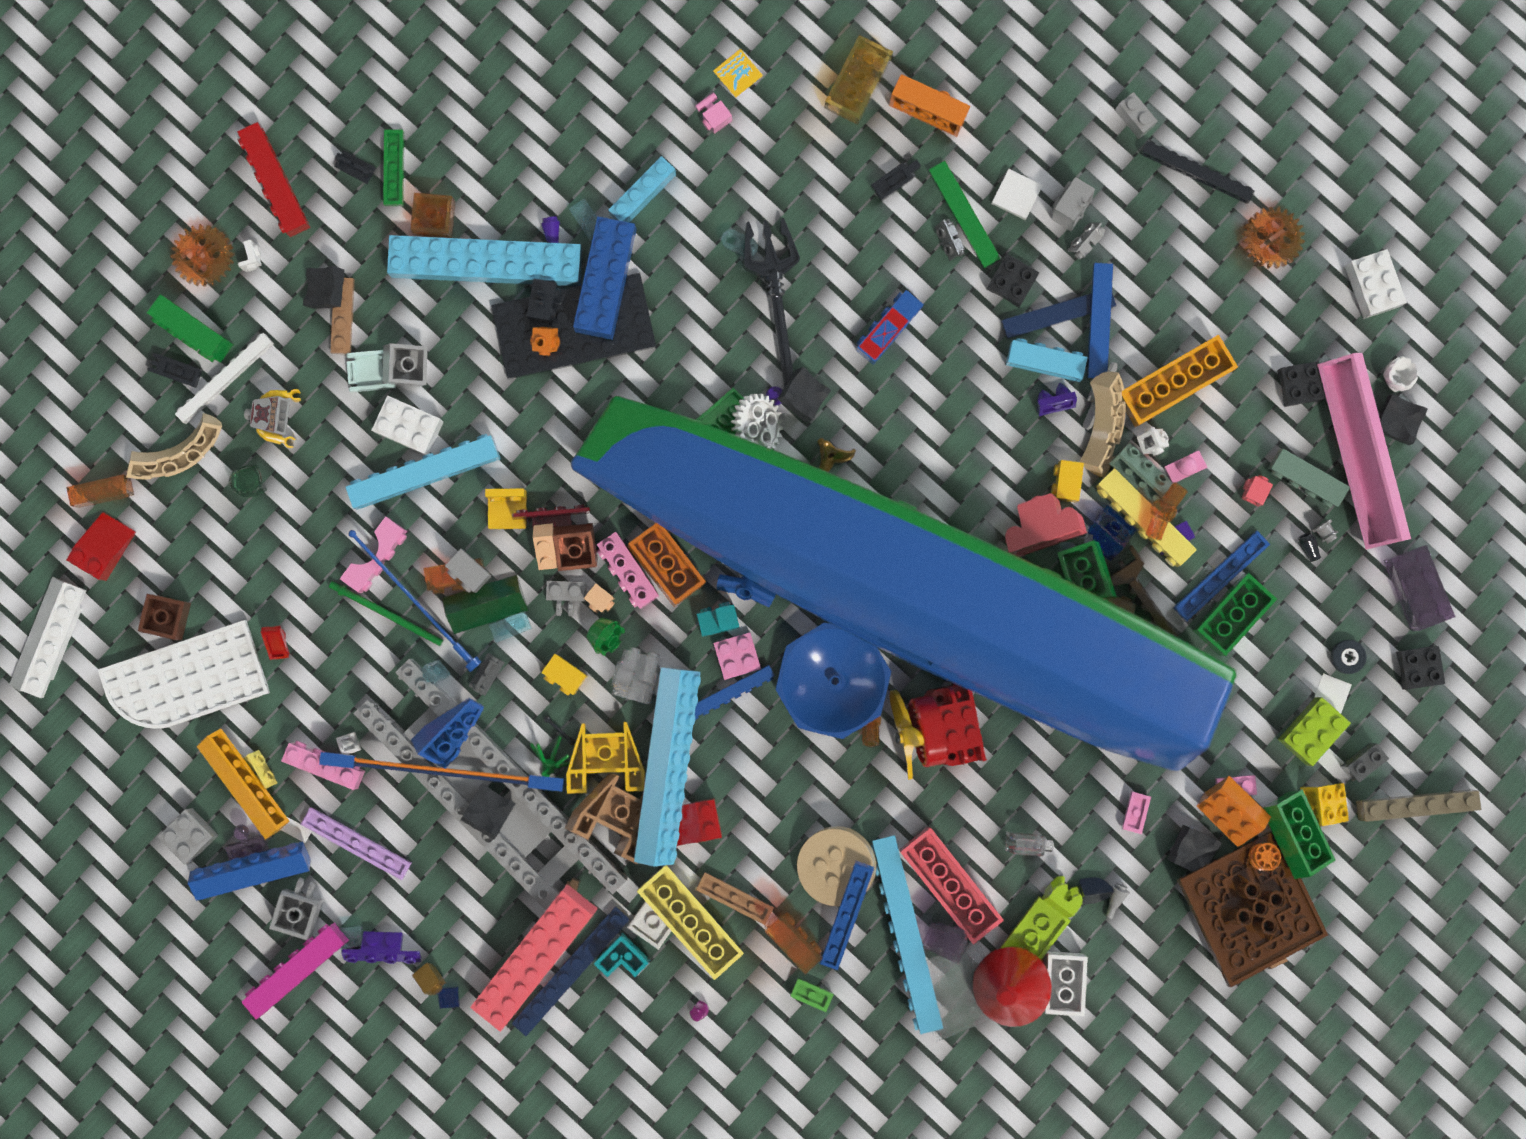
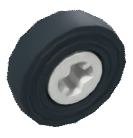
M1354 640L1340 641L1331 651L1332 665L1341 673H1357L1366 663L1367 655L1365 649ZM1350 652V656L1353 657V659L1348 660L1349 662H1347V658L1344 656L1345 654H1349Z

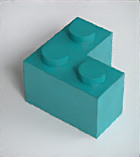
M730 602L718 604L719 608L712 610L711 607L700 609L701 613H698L697 617L702 637L740 628L734 604L730 605Z
M622 933L595 960L594 965L607 978L620 964L636 977L649 964L650 959Z

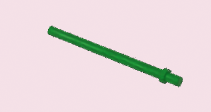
M331 581L329 588L338 592V595L350 598L438 646L442 645L444 640L347 589L346 585L343 584L341 586Z

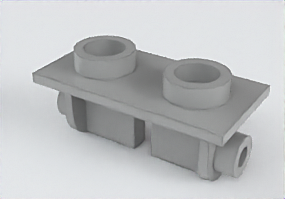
M1098 222L1087 224L1083 229L1084 232L1072 241L1068 251L1076 252L1075 256L1079 260L1085 258L1092 250L1089 242L1096 245L1104 236L1105 230L1101 227L1102 224Z

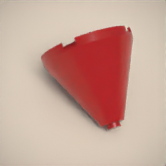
M1004 947L990 952L979 963L973 977V993L979 1008L989 1019L1004 1026L1017 1027L1033 1022L1042 1015L1051 998L1052 985L1046 965L1037 955L1021 947Z

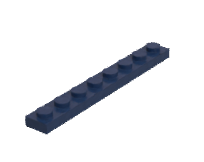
M615 906L512 1022V1025L523 1035L527 1036L630 918Z

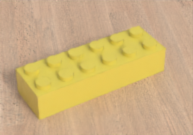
M664 865L637 890L639 895L714 980L744 954L667 865Z

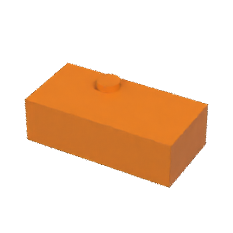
M903 74L900 75L889 103L890 107L955 137L958 136L970 109V105L950 97L948 92L943 90L937 91Z
M655 523L628 543L627 547L673 607L677 606L705 584L706 581L667 530L659 524Z

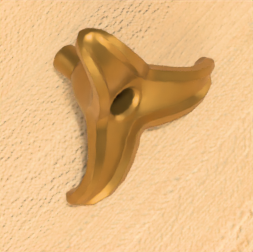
M823 438L817 441L821 454L819 469L826 472L831 470L834 463L848 462L855 456V449L844 451L834 447Z

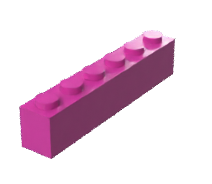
M335 923L330 926L324 925L317 931L319 935L315 939L310 937L303 943L305 947L301 951L297 949L288 956L290 960L286 964L281 962L274 968L275 973L271 977L269 974L259 981L261 985L257 989L252 987L244 994L246 998L242 1001V1004L256 1020L349 941Z

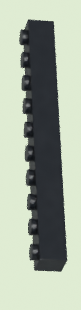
M1147 141L1140 155L1243 203L1248 204L1255 192L1250 186H1244L1239 181H1233L1228 176H1222L1219 172L1212 171L1207 166H1201L1196 161H1190L1185 156H1179L1174 151L1166 150L1164 146H1158L1153 141Z

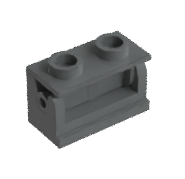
M1369 743L1340 767L1352 782L1357 780L1360 783L1389 760V757L1377 743Z

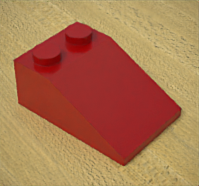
M102 512L75 544L66 561L98 580L107 581L136 531Z
M715 798L682 804V819L679 825L677 846L722 838Z

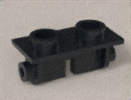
M344 150L341 154L337 153L335 156V160H337L334 165L335 168L365 184H368L376 170V167Z

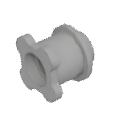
M1331 519L1312 530L1319 534L1322 543L1326 541L1328 544L1337 538L1336 534L1338 531H1335L1331 526Z

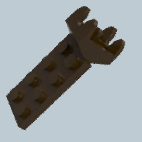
M1131 545L1129 549L1135 556V559L1126 565L1122 560L1118 561L1121 568L1110 574L1113 586L1130 584L1128 589L1135 598L1137 596L1140 598V606L1146 614L1150 612L1153 625L1178 637L1138 580L1137 576L1145 561L1135 547Z

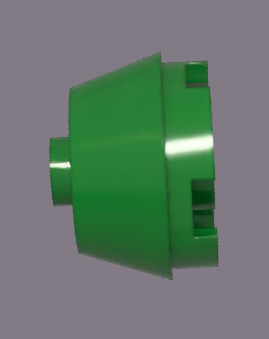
M600 618L590 627L587 633V640L595 653L605 656L607 652L613 653L622 641L619 638L621 633H625V629L620 626L618 621Z

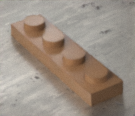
M344 278L341 307L332 309L331 354L351 353L354 302L353 278Z
M706 872L696 888L697 891L763 925L766 924L774 909L773 906Z

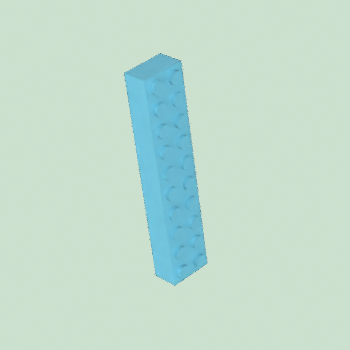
M389 235L387 273L391 278L532 285L534 279L555 282L558 286L576 287L581 286L583 249L581 244Z
M661 667L634 859L636 863L650 866L673 865L677 857L676 846L679 839V825L682 819V803L685 798L684 788L687 781V766L690 761V745L693 740L692 730L695 723V708L698 703L697 693L701 682L700 672L664 667Z

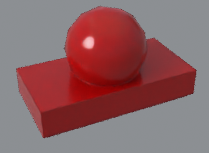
M281 626L261 627V635L269 659L289 658L290 653L285 640L286 633Z

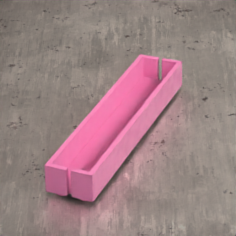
M1352 353L1317 364L1366 550L1411 539L1363 354Z

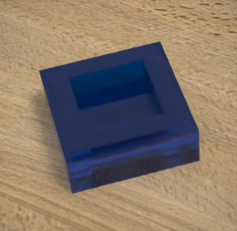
M459 986L442 988L439 992L440 1009L459 1007Z

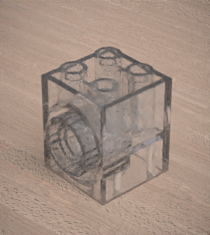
M629 647V650L624 649L622 658L618 660L611 685L614 687L612 695L650 705L654 697L663 659H659L660 655L648 652L647 655L641 654L642 650Z

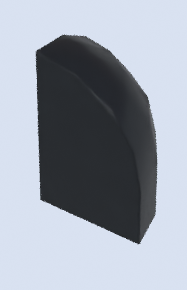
M1096 877L1079 879V887H1081L1083 894L1082 905L1101 902L1114 893L1112 886L1103 879Z

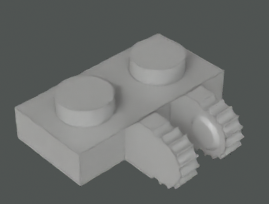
M547 581L546 600L557 601V616L562 614V601H569L568 616H573L574 601L585 602L583 598L585 597L586 582Z

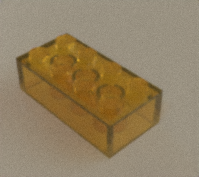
M859 35L825 101L824 108L858 125L892 59L893 51Z

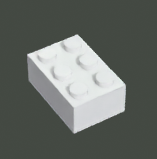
M1388 249L1353 260L1345 265L1363 319L1390 311L1407 303Z
M387 396L372 431L427 455L433 447L443 421L440 418Z
M1050 951L1045 954L1044 964L1049 971L1052 985L1051 998L1044 1011L1045 1014L1085 1016L1088 960L1085 954Z

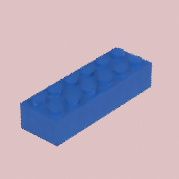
M597 216L573 326L576 333L613 340L637 231L634 223Z

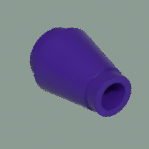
M557 217L542 218L543 223L541 225L547 243H559L560 221H558Z

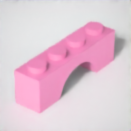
M385 517L374 531L379 543L376 557L383 564L394 556V549L398 544L401 545L407 537L405 534L408 532L388 517ZM374 559L362 565L351 563L340 580L358 593L367 592L372 586V579L375 575L379 576L383 569Z

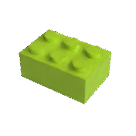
M1315 697L1277 740L1305 765L1314 766L1351 723L1323 697Z

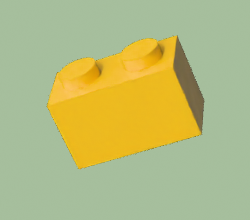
M1060 460L1058 465L1055 464L1054 476H1056V483L1052 484L1051 494L1060 501L1078 502L1080 499L1084 463Z
M558 654L553 655L541 672L545 675L544 679L552 685L554 682L561 686L559 690L568 696L570 693L575 695L588 677Z

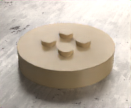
M841 826L827 827L812 835L801 848L797 861L798 876L802 886L812 898L825 905L840 906L855 861L874 867L866 892L869 890L876 875L875 854L868 841L858 832Z

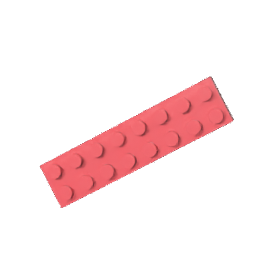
M567 884L470 1008L501 1032L598 908Z

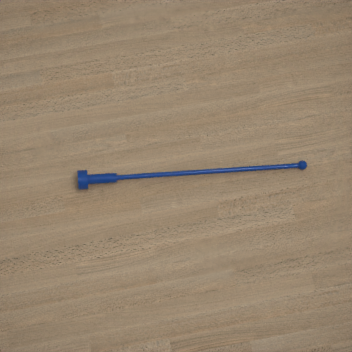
M350 530L348 535L361 545L451 642L453 649L466 661L467 665L465 667L470 672L473 671L481 663V660L477 656L473 659L459 642L456 643L357 537L356 532Z

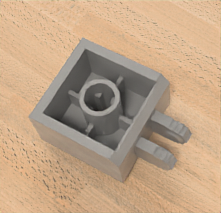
M299 878L295 891L291 889L282 890L269 929L305 940L312 937L324 900L313 896L316 882H310L306 894L301 893L304 885L303 878ZM296 910L300 914V916L297 918L295 917L296 914H294V911Z

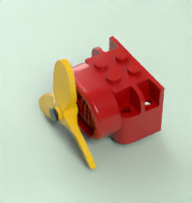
M956 684L930 689L924 696L911 699L908 704V711L897 690L890 691V705L898 730L894 734L897 744L902 743L908 780L913 779L912 751L914 746L919 761L924 767L941 764L956 766L974 761H987L972 691Z

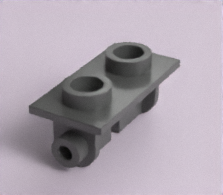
M950 219L942 220L935 226L936 234L941 240L945 254L948 256L949 261L957 256L964 255L965 248L960 238H953L958 235L954 223Z
M488 653L469 687L485 696L505 662Z

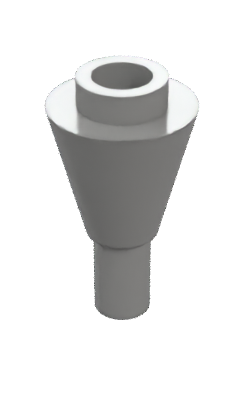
M1121 883L1111 885L1114 893L1110 896L1109 907L1105 915L1109 919L1113 918L1116 909L1130 893L1127 890V886Z

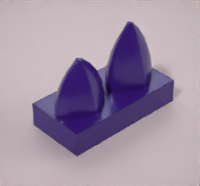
M1060 382L1056 388V396H1052L1047 391L1042 390L1038 395L1037 411L1039 416L1076 408L1075 391L1071 392L1067 386Z

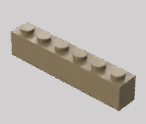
M1471 789L1356 801L1358 820L1365 822L1481 810L1479 791Z

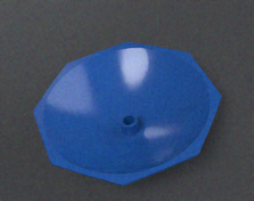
M824 622L786 646L776 691L798 728L843 739L881 716L891 670L876 646L853 636L833 624Z

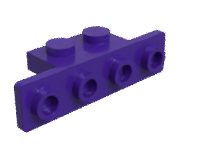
M364 931L361 950L342 949L341 951L343 959L350 963L357 961H366L368 963L385 961L388 964H395L396 962L415 964L416 962L420 963L422 959L419 951H401L403 942L402 932Z

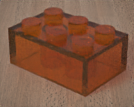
M781 910L765 925V932L806 975L822 959V948L815 940L811 942L808 939V933L803 927H797L794 924L795 919L788 912L784 913Z

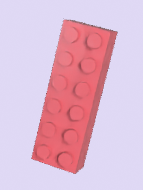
M929 826L899 849L900 853L973 945L1004 921Z

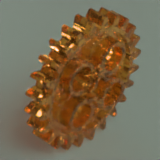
M1269 207L1267 211L1263 208L1260 214L1256 212L1253 215L1254 218L1251 217L1248 220L1250 224L1244 226L1248 230L1242 233L1243 236L1247 237L1242 243L1248 244L1244 250H1250L1248 257L1254 256V263L1259 260L1260 267L1267 263V269L1271 268L1272 265L1277 269L1280 264L1282 267H1285L1287 262L1291 264L1294 261L1293 258L1299 257L1298 252L1303 250L1300 245L1304 244L1305 240L1300 238L1305 233L1300 232V229L1304 226H1298L1297 223L1300 219L1293 220L1294 213L1288 216L1287 209L1280 212V207H1277L1275 211H1273L1272 207ZM1272 221H1276L1279 224V228H1274ZM1283 228H1287V231H1285L1276 239L1271 241L1268 245H1266L1263 248L1260 247L1261 244H1263L1269 238L1277 234L1280 230H1282ZM1257 232L1263 234L1264 240L1257 237ZM1284 236L1290 239V244L1284 242ZM1268 247H1272L1275 250V255L1269 253Z
M199 224L198 230L192 226L191 232L184 229L186 235L178 234L181 240H174L177 247L171 248L176 252V254L170 255L171 258L176 260L172 263L174 267H177L175 272L181 273L180 278L186 279V282L189 284L193 282L195 286H198L200 282L204 287H206L207 282L212 286L214 285V280L221 282V275L227 277L224 271H231L228 264H234L230 260V257L235 256L234 253L229 252L233 249V246L228 244L230 239L224 238L225 234L223 232L219 233L216 227L212 230L210 225L204 228L203 225ZM201 239H206L205 244L203 246H199V241ZM219 251V257L213 259V254ZM192 252V258L186 260V255ZM206 265V271L200 273L201 266Z

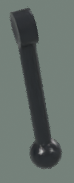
M550 716L544 717V722L549 723L553 728H555L564 738L567 739V742L570 745L575 744V739L569 737L553 721H551Z

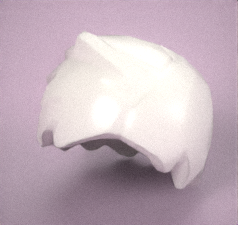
M1401 356L1386 366L1383 375L1390 389L1397 392L1412 388L1418 379L1419 371L1416 369V364L1411 363L1410 358Z

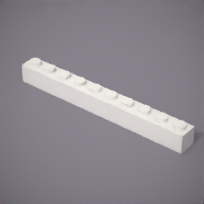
M264 333L259 334L254 342L249 343L247 348L238 354V357L233 358L228 366L223 367L219 374L214 375L212 380L203 386V389L197 391L192 399H188L183 407L178 408L175 415L183 423L187 424L274 343Z

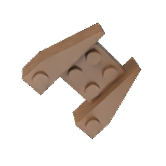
M609 773L573 810L564 829L588 840L596 823H599L622 835L614 854L638 864L634 862L643 793L641 798L638 799L615 787L619 776Z

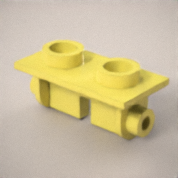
M259 750L247 754L243 758L252 771L257 773V778L266 790L277 784L274 774L269 769L265 758Z

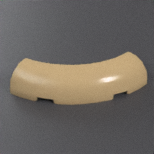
M1118 372L1101 373L1090 382L1095 397V420L1088 446L1079 462L1084 463V467L1088 471L1102 478L1106 476L1111 467L1109 463L1114 458L1112 455L1115 446L1120 444L1125 423L1126 403L1122 401L1124 386Z
M203 413L194 432L180 444L158 452L131 451L126 478L148 480L154 477H169L189 469L203 459L205 454L213 447L222 428L221 422L217 418Z

